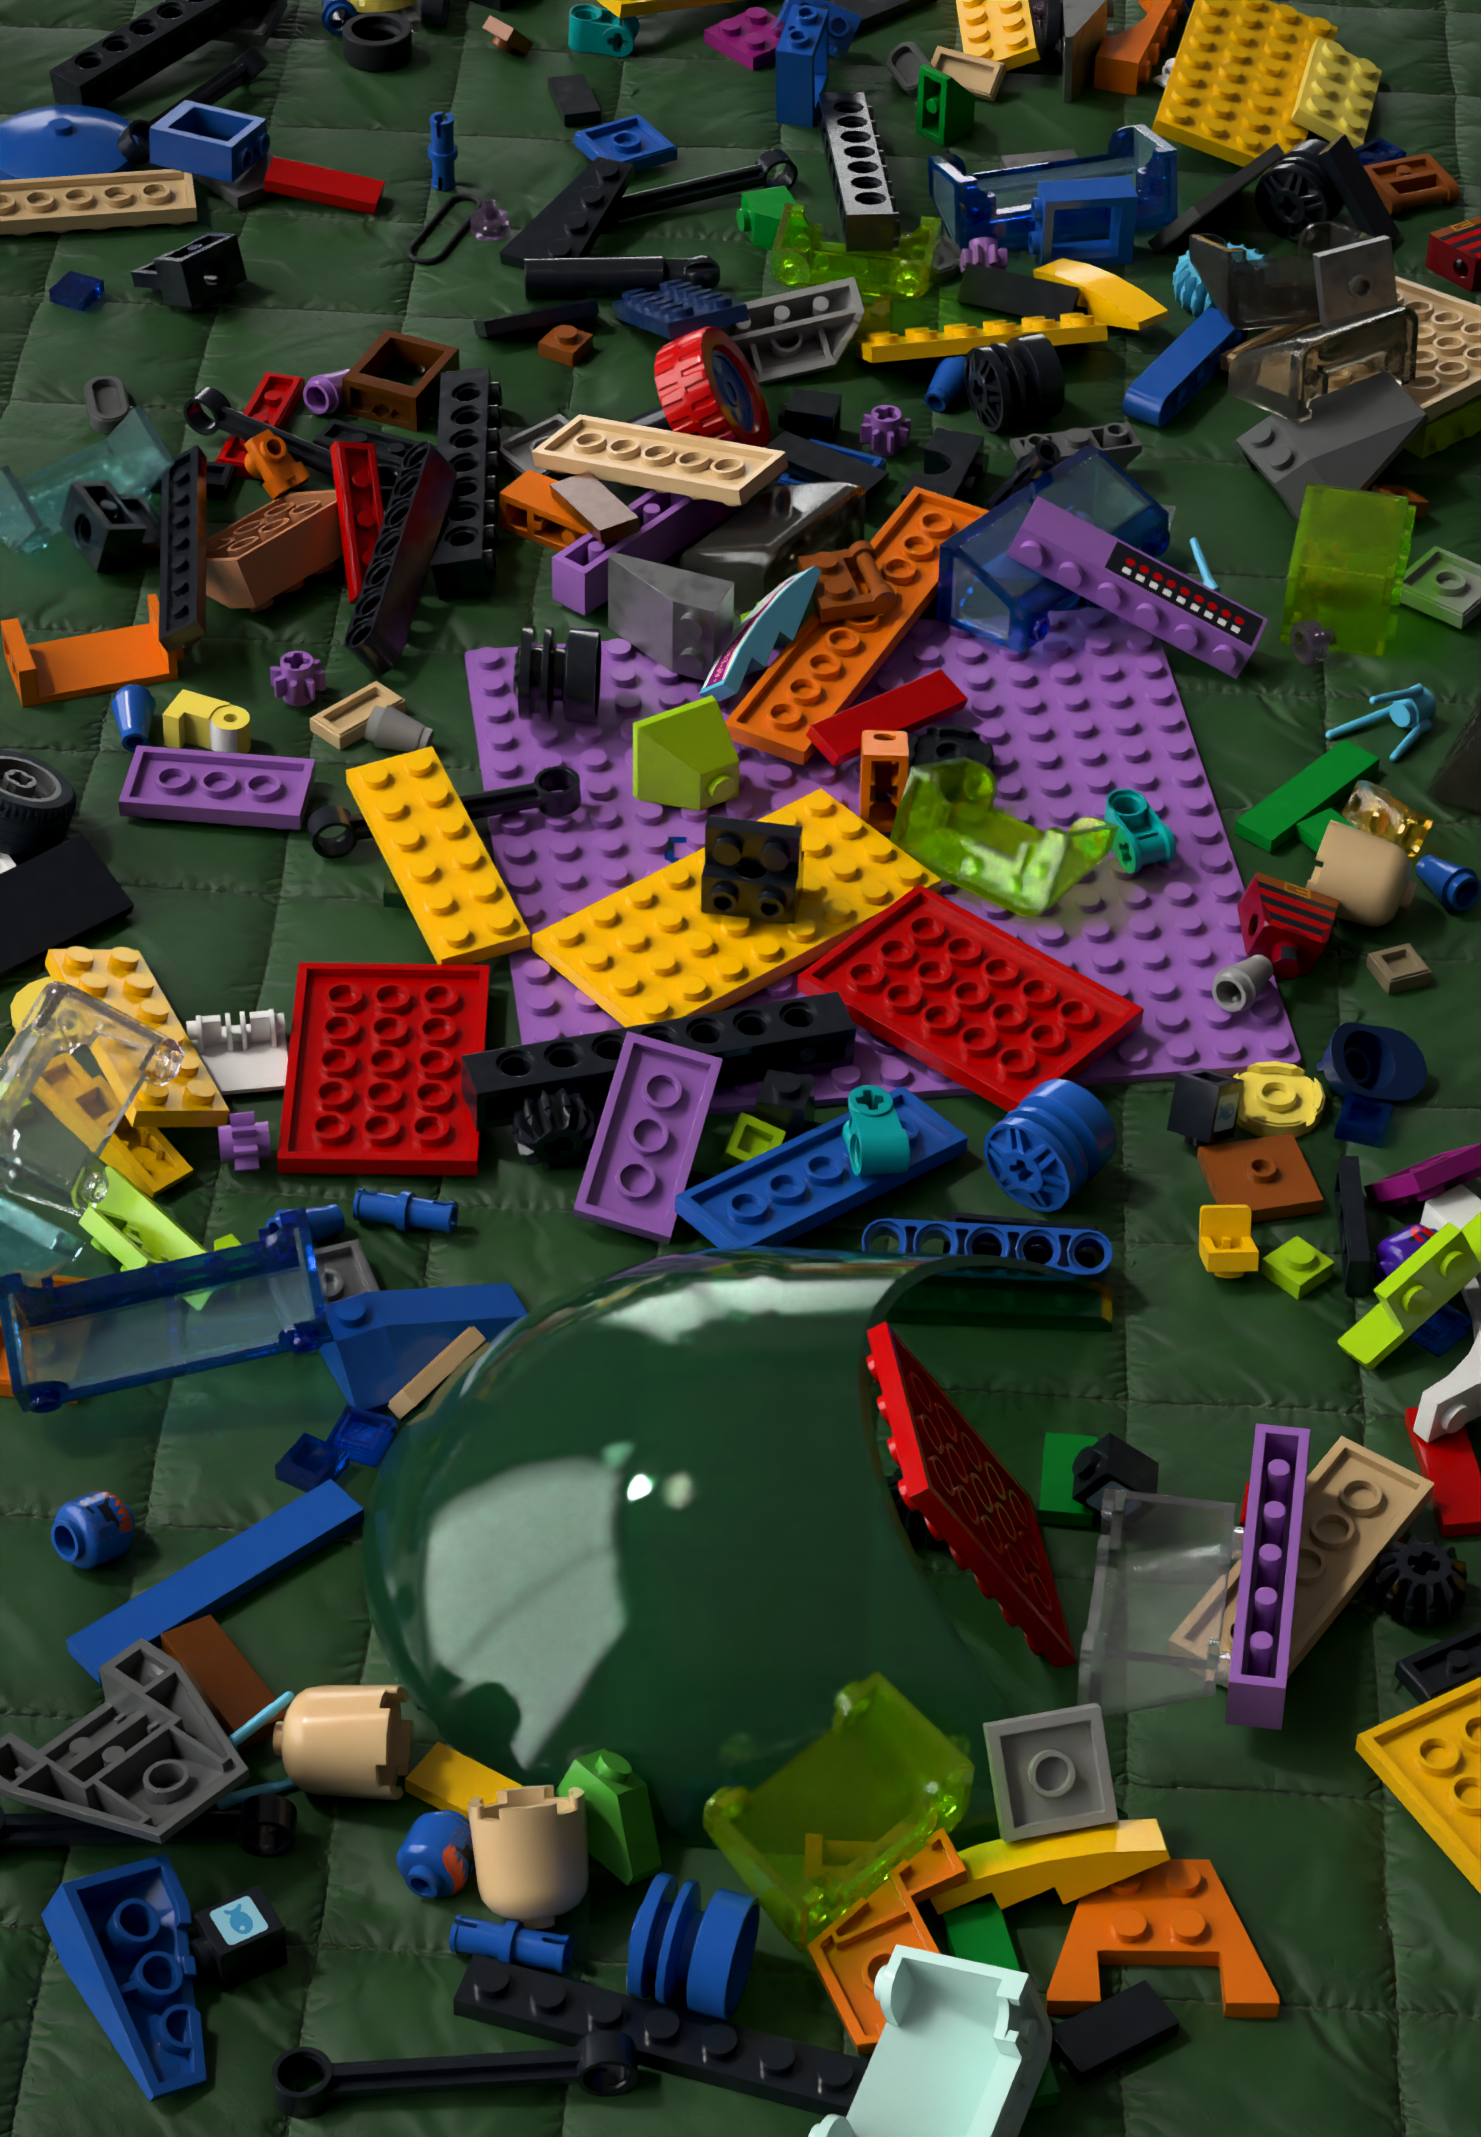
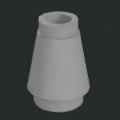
M376 705L370 714L365 730V739L374 742V747L405 752L430 747L434 738V729L426 727V725L390 705H387L385 708Z
M1254 955L1218 971L1212 985V995L1216 1003L1224 1010L1231 1012L1249 1009L1272 977L1274 972L1272 963L1263 955Z

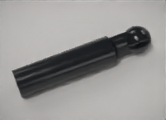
M702 254L692 258L664 259L662 255L524 258L525 298L622 296L623 292L645 288V292H654L660 290V283L676 279H682L683 283L692 282L693 286H702V289L713 290L720 281V267L718 263L710 256Z

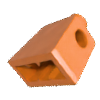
M862 731L859 817L878 832L905 833L909 748L908 733L904 731ZM876 793H888L891 795L892 800L887 803L876 802Z

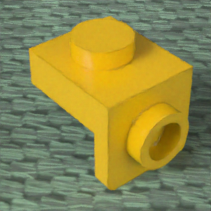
M1248 1205L1201 1206L1199 1255L1207 1272H1214V1275L1222 1278L1242 1277L1244 1272L1258 1271L1259 1251L1251 1238L1252 1211Z

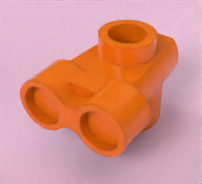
M270 429L252 437L244 444L248 452L244 459L245 468L253 477L265 481L262 486L272 501L291 490L301 487L312 478L301 461L296 462L287 451L285 442L275 436Z

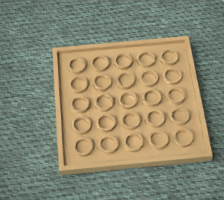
M1395 276L1398 316L1332 334H1325L1321 332L1319 306L1221 353L1220 369L1233 373L1240 379L1251 380L1264 385L1271 391H1279L1295 397L1299 402L1309 401L1387 371L1427 414L1429 418L1427 422H1431L1441 414L1453 408L1461 407L1467 401L1481 394V306Z

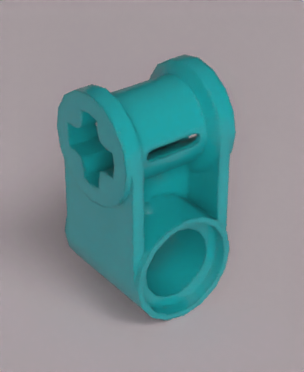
M589 4L576 5L569 12L568 46L570 49L580 53H597L624 57L633 49L634 38L638 35L640 28L639 20L636 16L619 18L606 8H599ZM624 20L623 25L620 26V21ZM619 42H622L621 47L618 48Z
M1117 789L1107 796L1102 838L1117 856L1121 866L1127 873H1136L1141 869V866L1158 861L1168 864L1175 860L1176 843L1172 831L1161 821L1140 792L1132 789Z
M863 1085L854 1088L848 1096L850 1120L845 1123L842 1131V1137L850 1155V1163L854 1175L869 1176L906 1173L910 1164L909 1140L905 1129L901 1126L892 1097L883 1088L874 1085Z

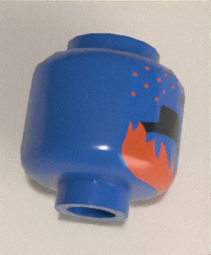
M94 1491L68 1501L58 1509L51 1528L53 1546L62 1559L80 1569L95 1568L120 1558L129 1551L135 1527L134 1515L129 1506L123 1503L117 1496L108 1491Z
M442 1810L425 1813L414 1821L398 1850L396 1858L399 1873L413 1893L423 1898H434L435 1896L453 1897L464 1889L475 1869L470 1821L466 1817L455 1811Z

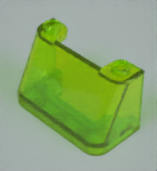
M785 203L771 252L772 275L780 284L794 288H808L855 277L860 294L905 299L918 298L935 285L939 270L942 218L922 216L920 225L915 232L911 234L909 232H901L899 249L893 248V251L846 252L844 243L823 241L824 224L816 223L814 226L810 223L804 213L805 205Z
M967 757L912 766L891 830V843L897 845L939 878L1018 915L1030 917L1048 911L1099 864L1112 848L1118 826L1094 816L1080 818L1072 824L1068 832L1054 827L1048 829L1046 833L992 808L997 792L996 778L986 766Z
M878 1671L863 1683L853 1681L847 1685L834 1701V1707L837 1710L833 1718L832 1728L754 1792H751L744 1785L734 1789L730 1786H725L718 1790L704 1807V1829L752 1895L759 1898L760 1906L781 1935L799 1953L808 1951L807 1945L861 1897L867 1899L889 1879V1872L904 1859L907 1862L926 1846V1839L935 1831L944 1827L948 1834L954 1829L969 1806L975 1765Z

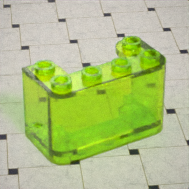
M1307 483L1289 566L1280 642L1383 657L1386 640H1395L1398 615L1390 614L1391 604L1400 605L1403 580L1410 555L1416 506L1408 505V496Z

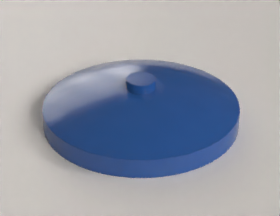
M52 105L16 114L0 123V180L132 172L137 164L128 161L121 154L117 143L119 135L130 123L113 112L84 105ZM133 135L134 140L139 145L138 137Z

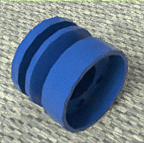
M1053 1078L1040 1083L1021 1101L1016 1109L1010 1111L1002 1121H999L990 1130L984 1140L983 1154L989 1172L999 1187L1014 1201L1031 1210L1051 1212L1062 1208L1072 1195H1075L1086 1181L1091 1180L1111 1160L1117 1150L1118 1136L1111 1116L1095 1096L1087 1089L1069 1080Z
M663 1872L656 1875L647 1891L644 1902L638 1910L631 1931L626 1975L627 1992L629 1995L645 1999L650 1995L655 1986L657 2002L668 2005L673 2001L684 1981L687 1982V2008L690 2012L728 2021L739 2004L752 1964L760 1923L759 1898L719 1888L714 1893L706 1910L701 1911V1886L698 1881L689 1879L683 1884L678 1894V1880L675 1875Z

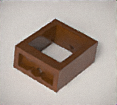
M385 330L342 378L344 413L418 432L439 407L441 373L460 370L459 348ZM390 368L423 376L414 387L381 379ZM383 404L388 406L389 410L385 409Z

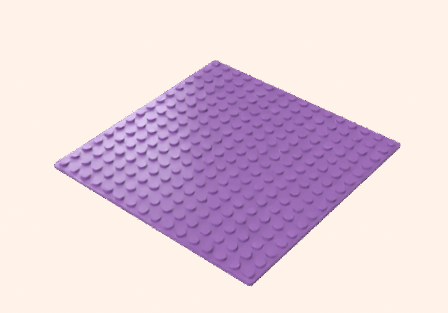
M1087 607L1080 610L1067 611L1043 610L1037 613H999L991 616H956L954 618L931 620L917 619L849 708L941 669L968 698V701L963 710L909 733L908 741L915 734L918 733L919 738L927 734L928 728L938 725H956L968 728L980 734V740L985 744L988 741L992 745L994 769L987 782L977 789L962 793H941L928 790L913 782L908 776L905 833H879L942 880L940 896L1144 1009L1142 1024L1071 1082L1079 1086L1168 1080L1176 1079L1177 1073L1198 1068H1205L1224 1075L1242 1074L1247 1072V1066L1258 1062L1270 1061L1294 1064L1299 1067L1301 1055L1274 975L1264 986L1253 1005L1245 1011L1231 1012L1224 1010L1216 1003L1212 995V985L1218 971L1250 958L1245 952L1237 910L1238 903L1245 889L1160 638L1104 608ZM616 638L609 641H601V684L596 723L567 722L563 702L555 701L550 721H542L539 700H535L532 720H520L518 703L513 690L514 659L518 647H483L467 651L465 653V667L484 791L534 783V779L540 771L554 766L571 768L577 772L580 778L581 805L575 812L569 815L549 816L535 808L488 817L495 867L530 932L531 947L508 953L521 1045L625 1028L532 950L533 934L704 848L705 826L708 815L757 821L821 788L859 817L861 755L833 766L817 748L803 766L732 741L740 760L738 797L703 810L640 801L633 796V723L702 699L703 697L699 693L705 683L704 680L669 671L625 639ZM557 644L558 648H565L566 644ZM787 644L772 650L766 667L744 676L737 694L718 701L724 721L728 719ZM1117 789H1132L1140 792L1146 798L1148 804L1161 821L1173 833L1176 843V858L1173 862L1163 864L1158 861L1141 866L1138 872L1129 874L1123 869L1117 856L1102 838L1106 800L1111 792ZM876 793V802L887 803L892 800L891 795L888 793ZM816 961L724 1010L806 997V994L797 990L798 975ZM854 1023L856 1036L853 1065L798 1074L816 1078L815 1107L847 1105L850 1092L854 1088L863 1085H874L883 1088L888 1093L904 1086L919 1099L976 1094ZM763 1081L714 1089L707 1115L756 1112V1100ZM604 1109L593 1110L597 1124L600 1123Z

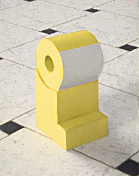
M182 689L162 714L164 746L181 749L187 743L216 752L242 754L248 753L251 748L250 715L245 709L232 705L229 702Z

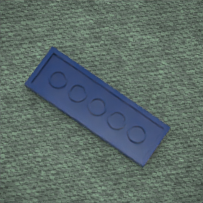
M901 1086L889 1092L892 1097L901 1126L905 1129L909 1140L910 1164L906 1173L869 1176L854 1175L850 1163V1155L842 1137L843 1126L850 1120L849 1111L676 1195L674 1211L740 1266L966 1153L968 1137L908 1089Z

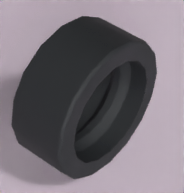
M369 12L354 16L346 21L342 28L344 59L356 68L368 71H388L401 67L412 56L411 26L403 17L392 13Z

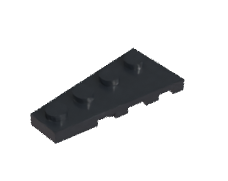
M598 156L499 252L501 264L524 269V258L587 257L635 177L633 164Z

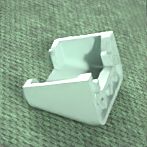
M896 1944L888 1965L881 1967L874 1985L875 1999L880 2002L882 2013L887 2022L846 2118L836 2114L827 2115L821 2124L817 2123L812 2127L808 2137H1018L1046 2067L1052 2045L1051 2022L1030 1975L1024 1972Z

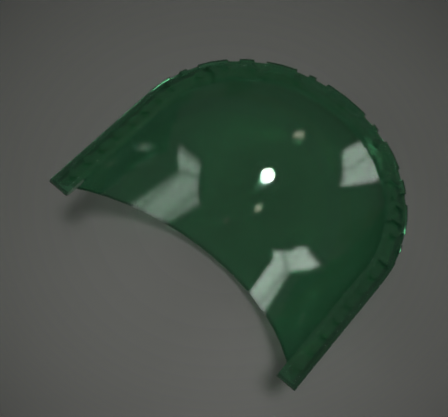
M732 1246L695 1250L646 1261L606 1273L550 1299L514 1320L483 1342L421 1401L406 1419L387 1450L372 1485L363 1523L362 1576L366 1607L371 1624H374L380 1641L381 1651L399 1685L405 1686L409 1692V1699L416 1709H422L438 1725V1733L454 1749L465 1756L471 1754L486 1767L524 1787L553 1785L555 1793L576 1758L603 1748L620 1755L630 1764L632 1772L647 1784L657 1842L720 1850L803 1853L804 1833H821V1839L902 1843V1837L920 1838L921 1851L926 1846V1839L943 1827L956 1852L978 1844L1001 1839L983 1723L1015 1718V1716L997 1694L957 1633L928 1581L901 1523L883 1471L873 1426L870 1388L871 1372L866 1357L872 1354L867 1330L886 1321L887 1323L1112 1332V1289L1068 1271L1029 1260L994 1255L787 1246ZM1116 1806L1118 1820H1128V1814Z

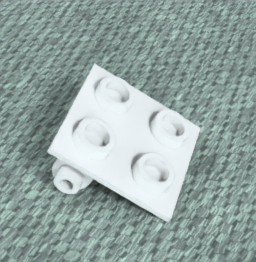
M274 1009L249 1012L250 1024H246L245 1012L241 1011L239 1012L240 1025H231L230 1013H225L226 1026H221L220 1015H196L195 1021H186L188 1039L191 1041L221 1095L285 1089L288 1054L284 1013H274Z

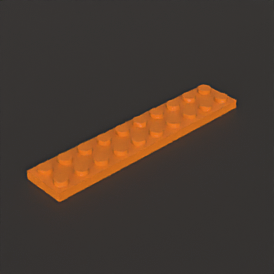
M915 486L870 542L876 553L875 563L884 582L892 587L897 596V604L894 609L882 614L821 623L815 610L796 633L794 640L787 644L725 721L732 741L804 766L817 749L806 736L810 725L847 710L963 562L966 555L970 553L991 526L992 511ZM860 570L849 571L860 595L870 593Z

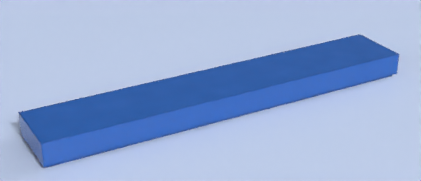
M329 1479L66 1639L67 1652L101 1685L102 1682L98 1668L141 1637L158 1649L161 1648L162 1633L209 1614L212 1616L365 1522L364 1509L332 1479Z

